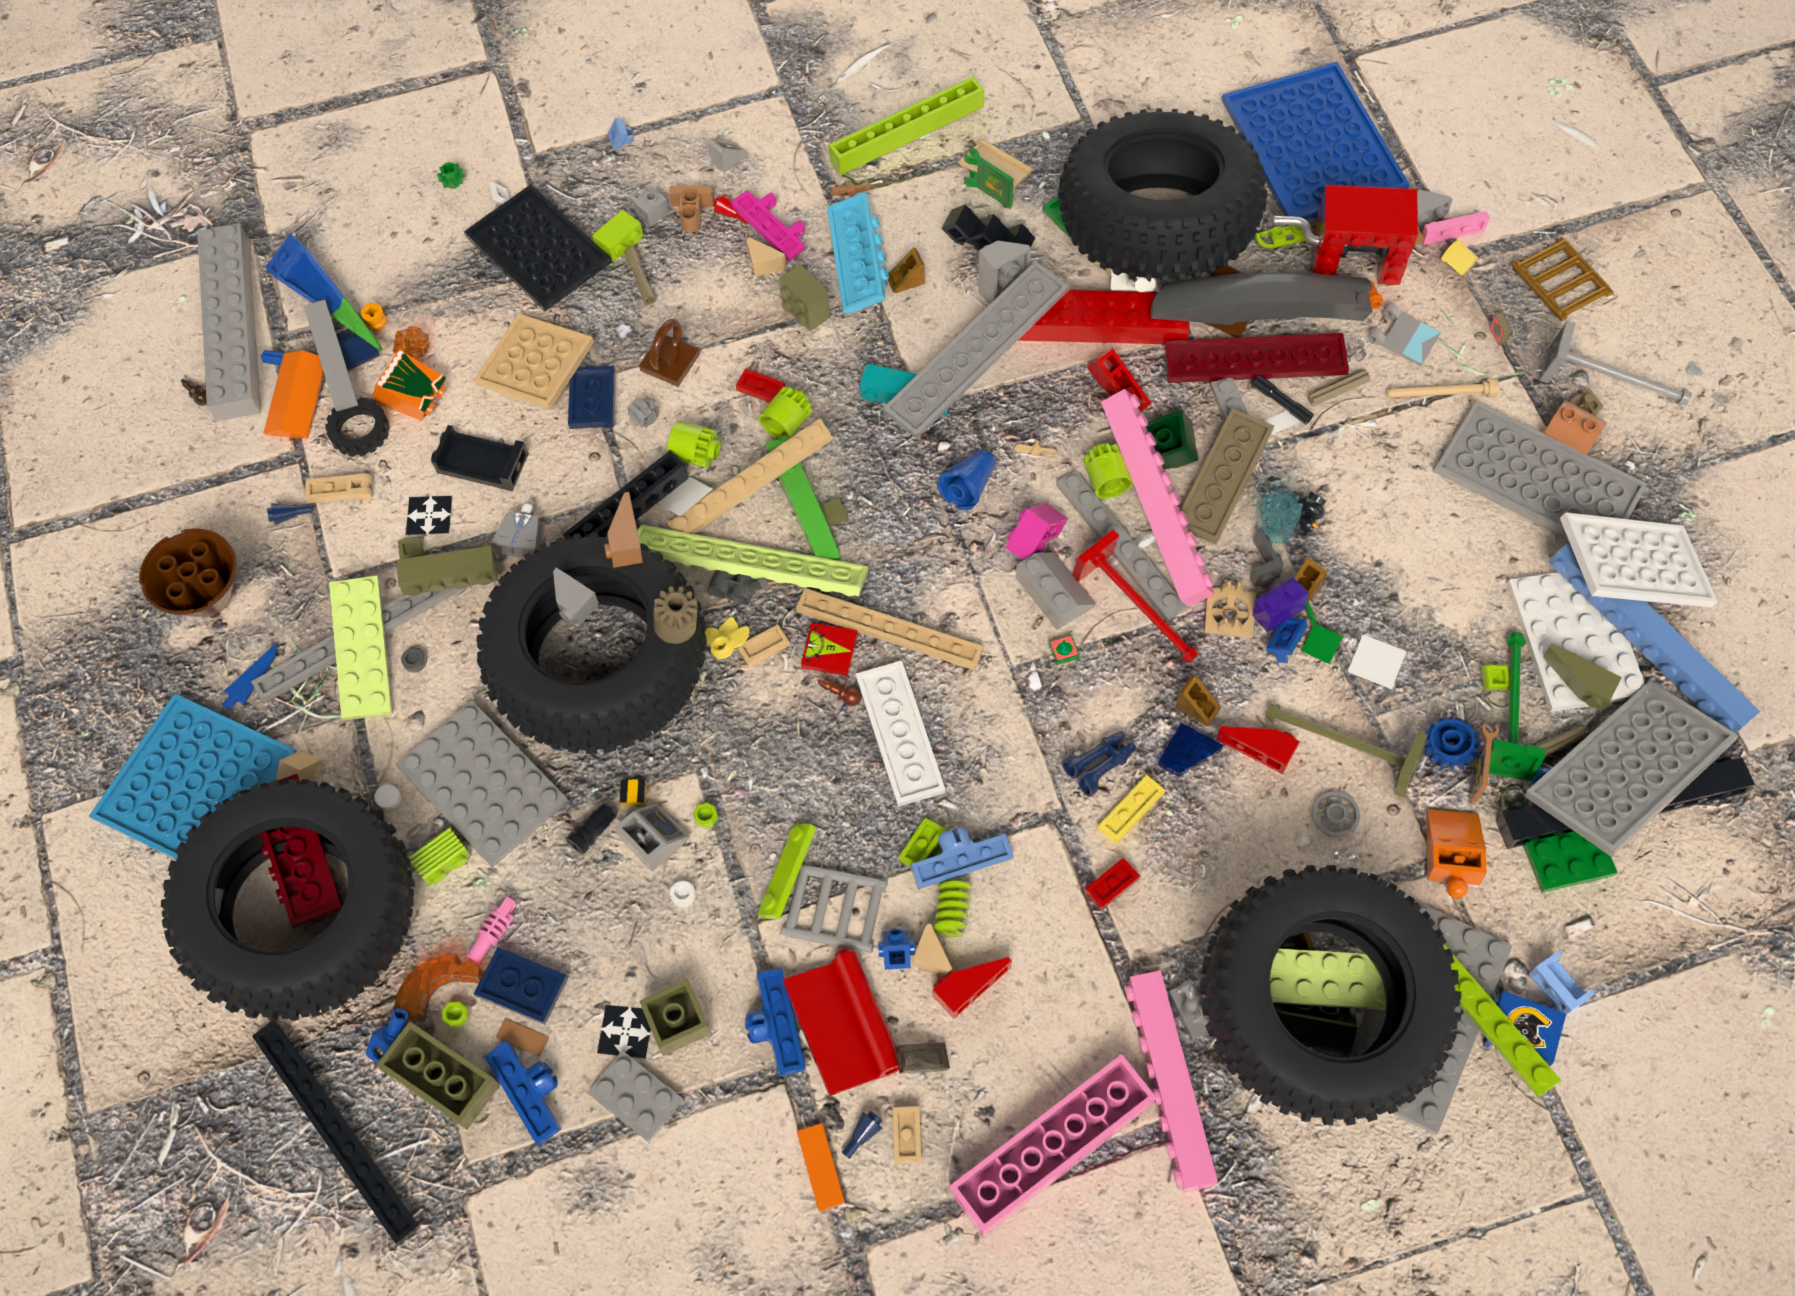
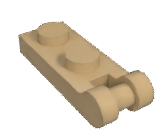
M353 474L306 479L305 500L307 503L357 498L369 500L371 498L369 486L372 484V476L369 474ZM354 485H360V487L354 488Z

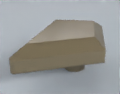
M1590 388L1569 401L1595 416L1603 408L1602 403Z

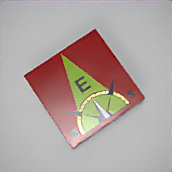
M811 623L801 669L849 676L858 630Z

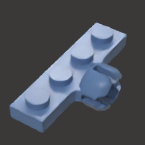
M965 827L955 828L956 830L952 831L950 829L945 831L938 838L942 849L940 855L910 865L917 889L929 887L1013 859L1014 856L1006 834L974 843L970 840Z

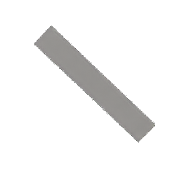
M321 300L304 305L335 410L340 411L357 406L358 402L326 301Z

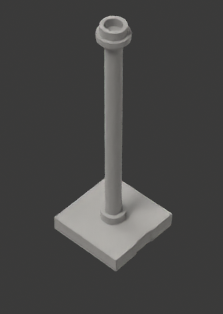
M1570 321L1565 322L1550 343L1539 380L1549 383L1565 360L1676 399L1678 405H1687L1692 396V392H1689L1686 388L1679 391L1570 352V342L1576 324Z

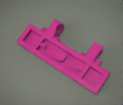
M746 190L731 201V207L774 249L784 253L788 262L805 251V245L800 241V236L805 233V225L799 220L789 228L784 226L770 212L777 202L776 197L771 192L760 199L759 197L755 198Z

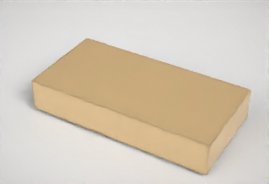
M776 624L746 640L743 645L737 647V650L749 668L790 646V642L780 626Z

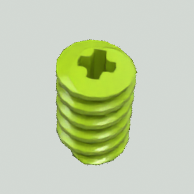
M948 880L939 885L941 893L938 895L940 903L936 907L938 913L935 915V920L937 921L934 924L935 932L948 937H962L964 935L962 932H959V929H965L967 924L961 922L960 919H967L968 914L961 910L969 909V904L962 901L970 899V894L964 892V890H970L972 888L971 884L959 880Z

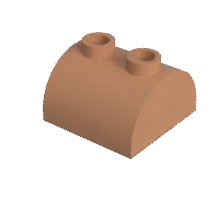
M1565 400L1549 423L1544 434L1586 455L1608 422Z

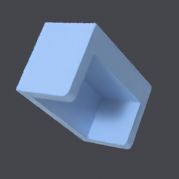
M1557 951L1536 966L1528 975L1558 1011L1566 1013L1567 1016L1589 1000L1595 992L1591 989L1584 993L1557 961L1562 956V953Z

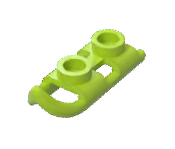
M1294 225L1276 226L1255 235L1258 244L1268 249L1307 241L1304 238L1302 228ZM1293 235V239L1286 241L1285 236ZM1270 236L1273 244L1265 243L1261 237Z

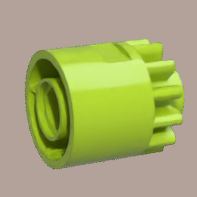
M783 387L761 412L758 420L764 430L775 439L786 435L790 439L813 410L810 408L811 404L808 403L809 400L803 392L788 387V389Z
M677 421L669 436L667 452L671 451L684 463L709 468L713 460H717L721 449V441L718 440L719 436H717L718 431Z
M1109 443L1096 445L1089 450L1090 455L1084 456L1085 460L1083 463L1095 495L1098 498H1113L1125 493L1132 487V477L1116 443L1112 446Z

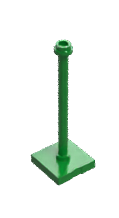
M1512 632L1507 638V645L1511 647L1508 742L1493 740L1489 774L1532 781V777L1536 774L1545 758V748L1518 744L1521 647L1525 646L1526 639L1522 633Z

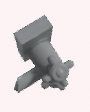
M1200 980L1185 981L1181 986L1170 990L1168 993L1191 1041L1207 1035L1208 1032L1205 1025L1210 1022L1209 1016H1203L1201 1001L1206 1000V995L1200 996L1196 988L1199 986Z

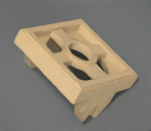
M1231 581L1224 583L1222 589L1212 588L1214 595L1208 597L1206 602L1204 633L1252 638L1254 631V617L1252 615L1256 592L1244 591V586L1240 582L1236 586H1232ZM1227 598V605L1223 606L1222 609L1213 608L1218 600ZM1235 599L1242 601L1247 607L1248 612L1239 611L1234 606ZM1232 609L1236 612L1237 616L1234 619H1227L1224 617L1223 611ZM1213 616H1218L1222 620L1218 623ZM1238 619H1244L1247 621L1243 625H1241Z

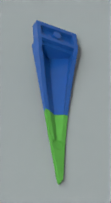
M290 233L265 268L277 280L311 303L325 300L330 316L375 348L383 350L382 346L313 252L296 236Z

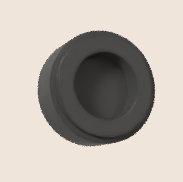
M409 648L402 654L401 663L408 672L415 673L421 671L426 666L427 658L421 649Z

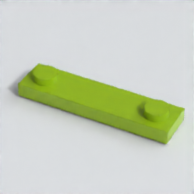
M812 824L793 825L766 894L761 901V906L757 913L760 917L766 919L781 918L816 831V827Z

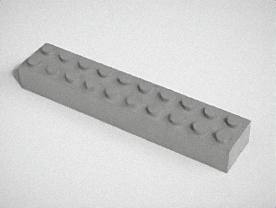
M240 223L197 231L207 408L216 421L259 414L261 409L249 239Z

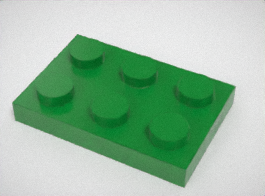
M1575 831L1526 842L1523 845L1542 893L1613 877L1618 873L1610 855Z

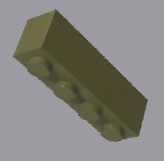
M492 546L397 559L398 585L404 595L410 596L430 591L441 592L444 589L450 588L462 589L477 584L488 585L491 582L498 581L497 558Z

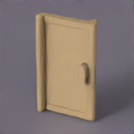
M982 138L979 139V143L974 147L981 158L1014 178L1013 190L1032 172L1031 167ZM964 157L959 160L960 166L977 172V165L966 163Z

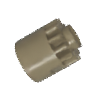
M671 586L668 593L660 591V597L655 599L653 626L657 636L663 641L673 644L683 643L690 639L696 630L697 600L692 599V592L683 593V587H679L678 591H674V588Z

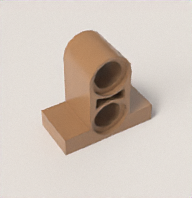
M712 186L669 187L672 207H679L682 229L688 233L696 232L701 225L702 207H713L714 195Z

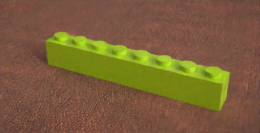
M972 76L829 144L830 162L840 176L983 108L984 89L975 77Z

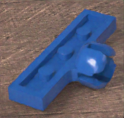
M782 968L756 974L762 1008L748 1012L745 1017V1028L749 1030L747 1036L750 1042L754 1044L766 1041L771 1044L779 1077L804 1072L806 1069L790 999L782 982L784 979Z
M504 1041L484 1056L536 1145H542L562 1130L545 1101L547 1094L558 1086L556 1075L554 1077L551 1076L553 1070L549 1065L538 1061L526 1069L508 1041Z

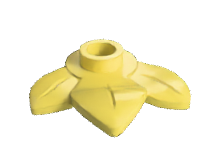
M729 617L719 629L707 628L705 632L707 645L711 647L713 656L717 659H724L730 656L735 648L746 642L749 637L750 628L748 626L739 628L733 617Z

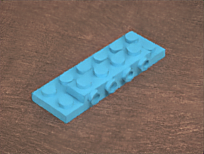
M866 192L828 206L827 211L842 308L847 315L886 300L884 287H887L886 280L889 279V274L886 267H883V263L886 262V256L884 251L880 250V245H883V239L881 234L877 232V228H880L881 225L876 215L873 216L871 212L870 200Z

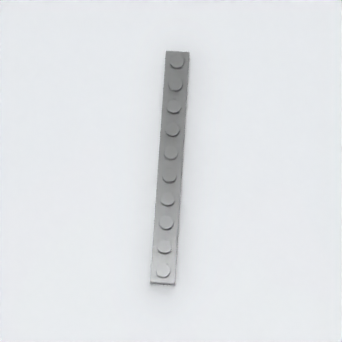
M464 588L444 589L441 592L430 591L415 596L403 594L382 606L385 634ZM334 634L251 681L264 704L336 663Z

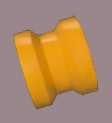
M369 303L361 309V316L369 330L378 331L385 327L387 319L379 304Z

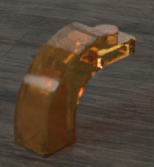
M454 954L429 959L417 966L405 978L396 995L393 1011L397 1008L404 1009L409 1015L408 1019L425 1021L429 1001L437 989L451 982L479 983L484 971L478 964L473 962H464L462 965V961Z

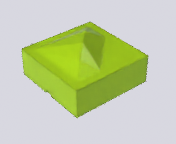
M1484 665L1481 667L1484 691H1507L1510 689L1508 665Z

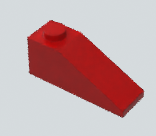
M1113 348L1086 366L1098 384L1111 396L1123 389L1127 390L1131 395L1135 394L1140 402L1138 407L1140 412L1152 404Z
M1221 726L1216 738L1217 741L1281 774H1284L1300 743L1292 734L1276 729Z
M1006 957L952 972L947 977L943 975L933 985V998L955 1019L1011 969L1012 960Z

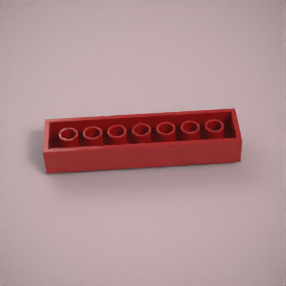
M1068 290L1018 341L1164 344L1165 341L1188 340L1190 324L1188 321L1151 318V305L1158 292Z

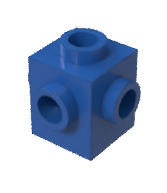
M891 929L883 932V941L878 942L879 957H884L885 970L911 968L910 956L915 955V940H909V930Z

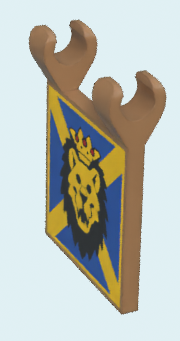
M1485 723L1480 729V735L1484 744L1481 749L1477 748L1479 752L1477 757H1474L1470 804L1472 805L1476 804L1488 785L1492 741L1499 733L1498 726H1494L1493 733H1489L1486 730L1487 724Z

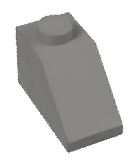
M555 568L553 574L556 602L560 610L559 614L567 622L571 623V621H574L581 625L599 604L595 592L560 569Z

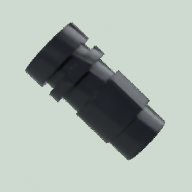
M601 804L597 810H594L581 826H577L574 832H571L565 838L567 843L576 852L584 855L590 849L589 846L592 847L595 844L594 840L610 826L616 815L608 806Z

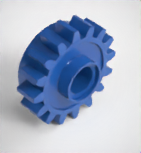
M1449 717L1448 720L1440 718L1438 724L1431 723L1429 731H1425V734L1428 735L1424 747L1427 748L1425 756H1432L1431 764L1439 762L1440 769L1447 765L1450 771H1453L1454 767L1458 765L1463 770L1465 762L1471 765L1473 757L1478 755L1479 750L1477 748L1480 745V740H1477L1478 732L1472 731V725L1470 723L1465 724L1461 718L1459 720H1455L1452 717ZM1451 741L1456 745H1449L1447 742Z

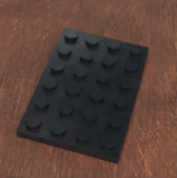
M531 184L464 231L466 238L544 312L612 263L611 257Z

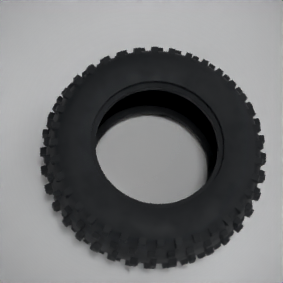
M1156 108V112H1147L1146 109L1140 110L1139 114L1134 115L1131 112H1126L1122 118L1113 116L1108 123L1103 121L1098 123L1097 129L1090 128L1086 132L1087 137L1081 136L1078 139V144L1073 146L1069 153L1068 161L1064 163L1062 176H1060L1058 189L1059 210L1063 212L1061 215L1062 221L1066 223L1065 230L1071 236L1074 246L1079 245L1078 251L1082 255L1088 254V260L1091 263L1099 262L1100 268L1103 270L1111 268L1114 274L1118 276L1121 273L1129 274V279L1136 278L1137 276L1145 277L1148 282H1151L1152 278H1160L1162 282H1168V278H1177L1178 281H1184L1187 276H1193L1196 279L1200 278L1203 272L1212 274L1216 271V267H1226L1229 259L1235 261L1239 257V253L1246 250L1257 233L1256 227H1259L1267 202V189L1264 188L1266 183L1265 175H1263L1264 168L1261 165L1257 151H1252L1254 146L1251 141L1245 142L1246 137L1243 133L1236 134L1235 127L1231 125L1223 126V121L1220 119L1212 121L1209 120V115L1195 116L1194 111L1189 110L1186 114L1178 113V109H1172L1171 112H1163L1162 108ZM1146 188H1170L1185 191L1195 196L1178 200H1153L1138 197L1129 192Z
M591 533L587 537L582 538L580 534H573V537H569V540L563 541L562 537L557 538L548 547L545 543L540 545V550L533 551V555L529 552L523 555L525 560L521 559L518 561V565L513 563L510 566L511 572L507 571L504 576L500 577L498 580L500 586L495 585L488 596L491 602L486 601L482 612L486 616L479 619V630L482 631V634L477 635L476 639L478 649L482 650L477 652V663L482 668L480 678L483 685L488 686L489 691L486 693L491 702L498 700L496 707L501 715L507 713L506 719L515 729L520 725L519 731L530 738L535 735L536 742L540 744L544 742L548 746L551 744V747L559 750L562 746V748L567 749V752L577 754L579 749L584 750L586 754H597L598 749H603L604 753L616 751V747L620 745L622 749L628 748V745H634V741L637 739L639 742L645 740V737L649 738L652 736V731L655 733L661 730L660 726L664 728L668 724L667 721L670 722L674 718L673 713L678 715L686 704L683 699L689 700L692 696L694 689L692 683L698 684L700 679L697 668L703 667L705 661L704 653L700 651L705 650V645H707L706 635H702L706 623L704 617H699V611L702 610L699 601H697L696 630L687 641L678 644L668 643L660 639L654 630L655 599L660 597V591L668 593L671 586L674 588V591H678L679 587H683V593L692 592V599L695 597L693 587L691 585L686 586L687 580L682 573L678 572L675 574L677 567L667 559L663 561V555L658 551L656 553L649 552V547L641 543L643 563L613 568L612 558L607 559L604 544H609L608 535L599 537L598 533ZM555 568L560 569L595 592L598 605L624 608L639 616L647 624L645 640L639 652L627 666L617 673L598 681L578 683L555 678L539 667V654L544 639L553 626L562 619L556 602L553 574Z
M297 779L281 780L280 785L278 781H272L270 786L268 783L260 784V789L258 785L251 786L250 792L245 789L240 791L241 795L239 792L233 794L231 801L227 798L222 801V804L219 802L215 805L217 810L213 813L209 810L199 819L201 824L198 827L193 825L186 833L188 840L186 843L180 842L175 851L178 855L176 861L171 860L167 871H169L170 879L164 880L163 883L165 899L161 900V908L164 909L162 911V917L164 918L162 919L163 928L167 929L164 931L168 946L174 947L169 950L170 955L178 964H183L178 968L184 977L188 976L190 979H195L191 985L197 991H209L206 997L214 1004L216 1002H226L225 1009L231 1013H238L241 1008L249 1018L257 1019L258 1015L262 1014V1017H266L270 1021H278L279 1015H281L282 1019L294 1021L299 1020V1014H301L302 1018L309 1017L310 1014L312 1017L320 1015V1010L322 1013L329 1011V1006L333 1010L340 1008V1004L343 1005L348 1002L347 997L350 996L354 1000L358 997V994L360 995L364 992V985L367 984L371 987L380 977L377 974L380 969L386 972L392 962L390 959L391 954L398 955L401 949L400 946L403 940L400 936H407L409 930L407 927L410 926V920L407 917H412L413 913L411 907L414 906V889L411 887H415V881L412 878L411 870H408V868L412 867L411 860L406 857L404 852H401L406 847L402 839L398 840L392 836L396 832L394 826L387 822H381L384 816L379 809L372 808L368 810L369 804L366 800L359 796L352 799L349 791L341 787L336 792L335 787L326 782H321L320 786H318L317 782L307 779H301L300 784H298ZM280 827H299L317 832L324 852L337 857L347 867V895L336 919L318 937L293 949L264 951L240 943L235 934L233 924V910L237 894L247 877L259 865L270 859L269 855L264 856L261 845L265 843L263 837H259L257 834ZM287 840L273 844L272 847L276 855L284 853V846ZM215 889L224 890L219 916L215 905Z
M1307 865L1298 874L1292 868L1284 870V877L1278 880L1271 875L1263 880L1265 886L1260 888L1251 886L1245 891L1247 896L1240 902L1235 900L1230 905L1233 910H1230L1226 917L1222 916L1217 923L1219 926L1215 934L1218 937L1212 935L1207 942L1211 945H1208L1206 953L1211 956H1204L1202 961V973L1207 976L1202 978L1199 986H1201L1200 994L1206 995V1000L1201 1001L1203 1016H1209L1210 1022L1205 1025L1209 1037L1215 1036L1217 1039L1214 1042V1047L1218 1056L1225 1055L1227 1058L1225 1063L1228 1065L1226 1066L1227 1070L1232 1075L1239 1074L1238 1079L1247 1091L1255 1089L1254 1093L1258 1096L1261 1095L1260 1102L1267 1105L1272 1101V1105L1276 1107L1280 1105L1279 1112L1288 1115L1290 1111L1295 1114L1301 1113V1121L1309 1122L1311 1117L1322 1118L1323 1125L1332 1126L1334 1119H1343L1346 1126L1356 1124L1355 1117L1357 1119L1366 1118L1370 1122L1378 1119L1377 1114L1380 1115L1386 1113V1111L1389 1114L1397 1112V1106L1400 1107L1406 1102L1411 1103L1416 1099L1414 1094L1418 1095L1423 1091V1088H1427L1432 1084L1429 1079L1433 1080L1438 1074L1436 1071H1441L1444 1066L1442 1062H1446L1449 1056L1444 1051L1452 1050L1454 1045L1452 1043L1455 1042L1457 1036L1451 1031L1457 1029L1461 1013L1455 1012V1008L1460 1006L1461 991H1455V985L1459 984L1458 970L1451 969L1450 964L1454 963L1451 949H1444L1443 944L1446 943V940L1442 936V931L1440 929H1433L1432 926L1436 923L1430 918L1431 916L1427 911L1423 913L1419 911L1422 907L1417 902L1414 903L1415 899L1409 895L1407 898H1404L1406 893L1401 889L1396 892L1398 886L1393 883L1387 886L1388 882L1383 879L1377 882L1378 876L1372 873L1369 876L1368 873L1360 872L1357 875L1356 868H1340L1337 871L1336 865H1327L1325 868H1320L1319 871H1316L1315 865ZM1305 932L1333 934L1356 945L1375 965L1385 989L1386 1014L1377 1039L1362 1055L1353 1058H1336L1317 1053L1301 1044L1282 1024L1271 997L1270 974L1276 953L1286 938Z

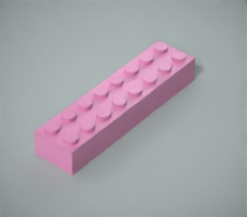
M1121 1054L951 1184L949 1192L981 1236L984 1237L1154 1104L1156 1096Z

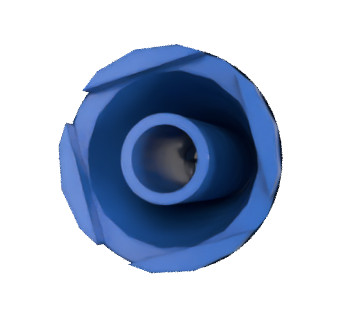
M979 450L944 471L939 476L940 479L937 482V487L945 501L948 503L952 501L957 504L956 508L959 510L973 509L978 503L996 465L994 456L988 451Z

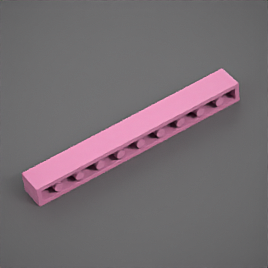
M1123 389L1102 401L1101 404L1126 462L1181 602L1190 607L1214 595L1212 589L1214 582L1210 574L1205 572L1203 567L1206 564L1205 560L1195 547L1197 540L1186 526L1189 524L1185 513L1180 511L1178 505L1181 502L1178 495L1170 487L1172 484L1171 477L1163 470L1164 460L1154 448L1156 441L1153 435L1147 431L1148 421L1138 409L1140 402L1135 394L1131 395L1127 390Z

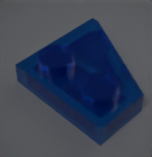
M1181 723L1160 757L1157 766L1180 777L1187 773L1190 768L1205 762V759L1211 755L1220 753L1224 745Z

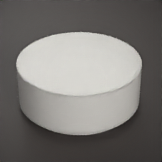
M383 785L375 793V802L383 810H393L401 802V793L394 785Z
M685 880L677 881L670 889V898L676 906L687 907L694 902L696 891L690 882Z

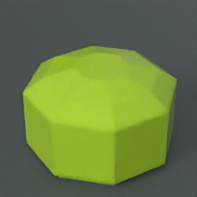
M708 802L697 805L693 812L696 825L704 829L713 827L719 819L716 807Z
M460 1001L448 1002L442 1009V1020L451 1028L462 1027L469 1019V1009Z

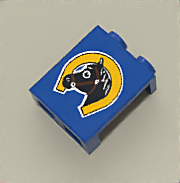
M1502 991L1497 998L1493 997L1492 1000L1544 1061L1551 1066L1555 1060L1566 1013L1506 991ZM1485 1037L1483 1046L1489 1048L1492 1044Z

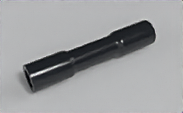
M1259 375L1252 383L1254 388L1273 399L1305 425L1312 420L1314 414L1285 395L1263 376Z

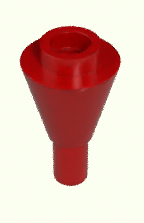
M726 194L719 195L713 203L715 213L736 218L748 225V222L731 207L732 200Z

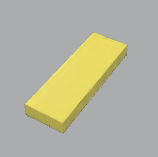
M1146 775L1098 825L1097 829L1117 845L1165 794L1166 790Z

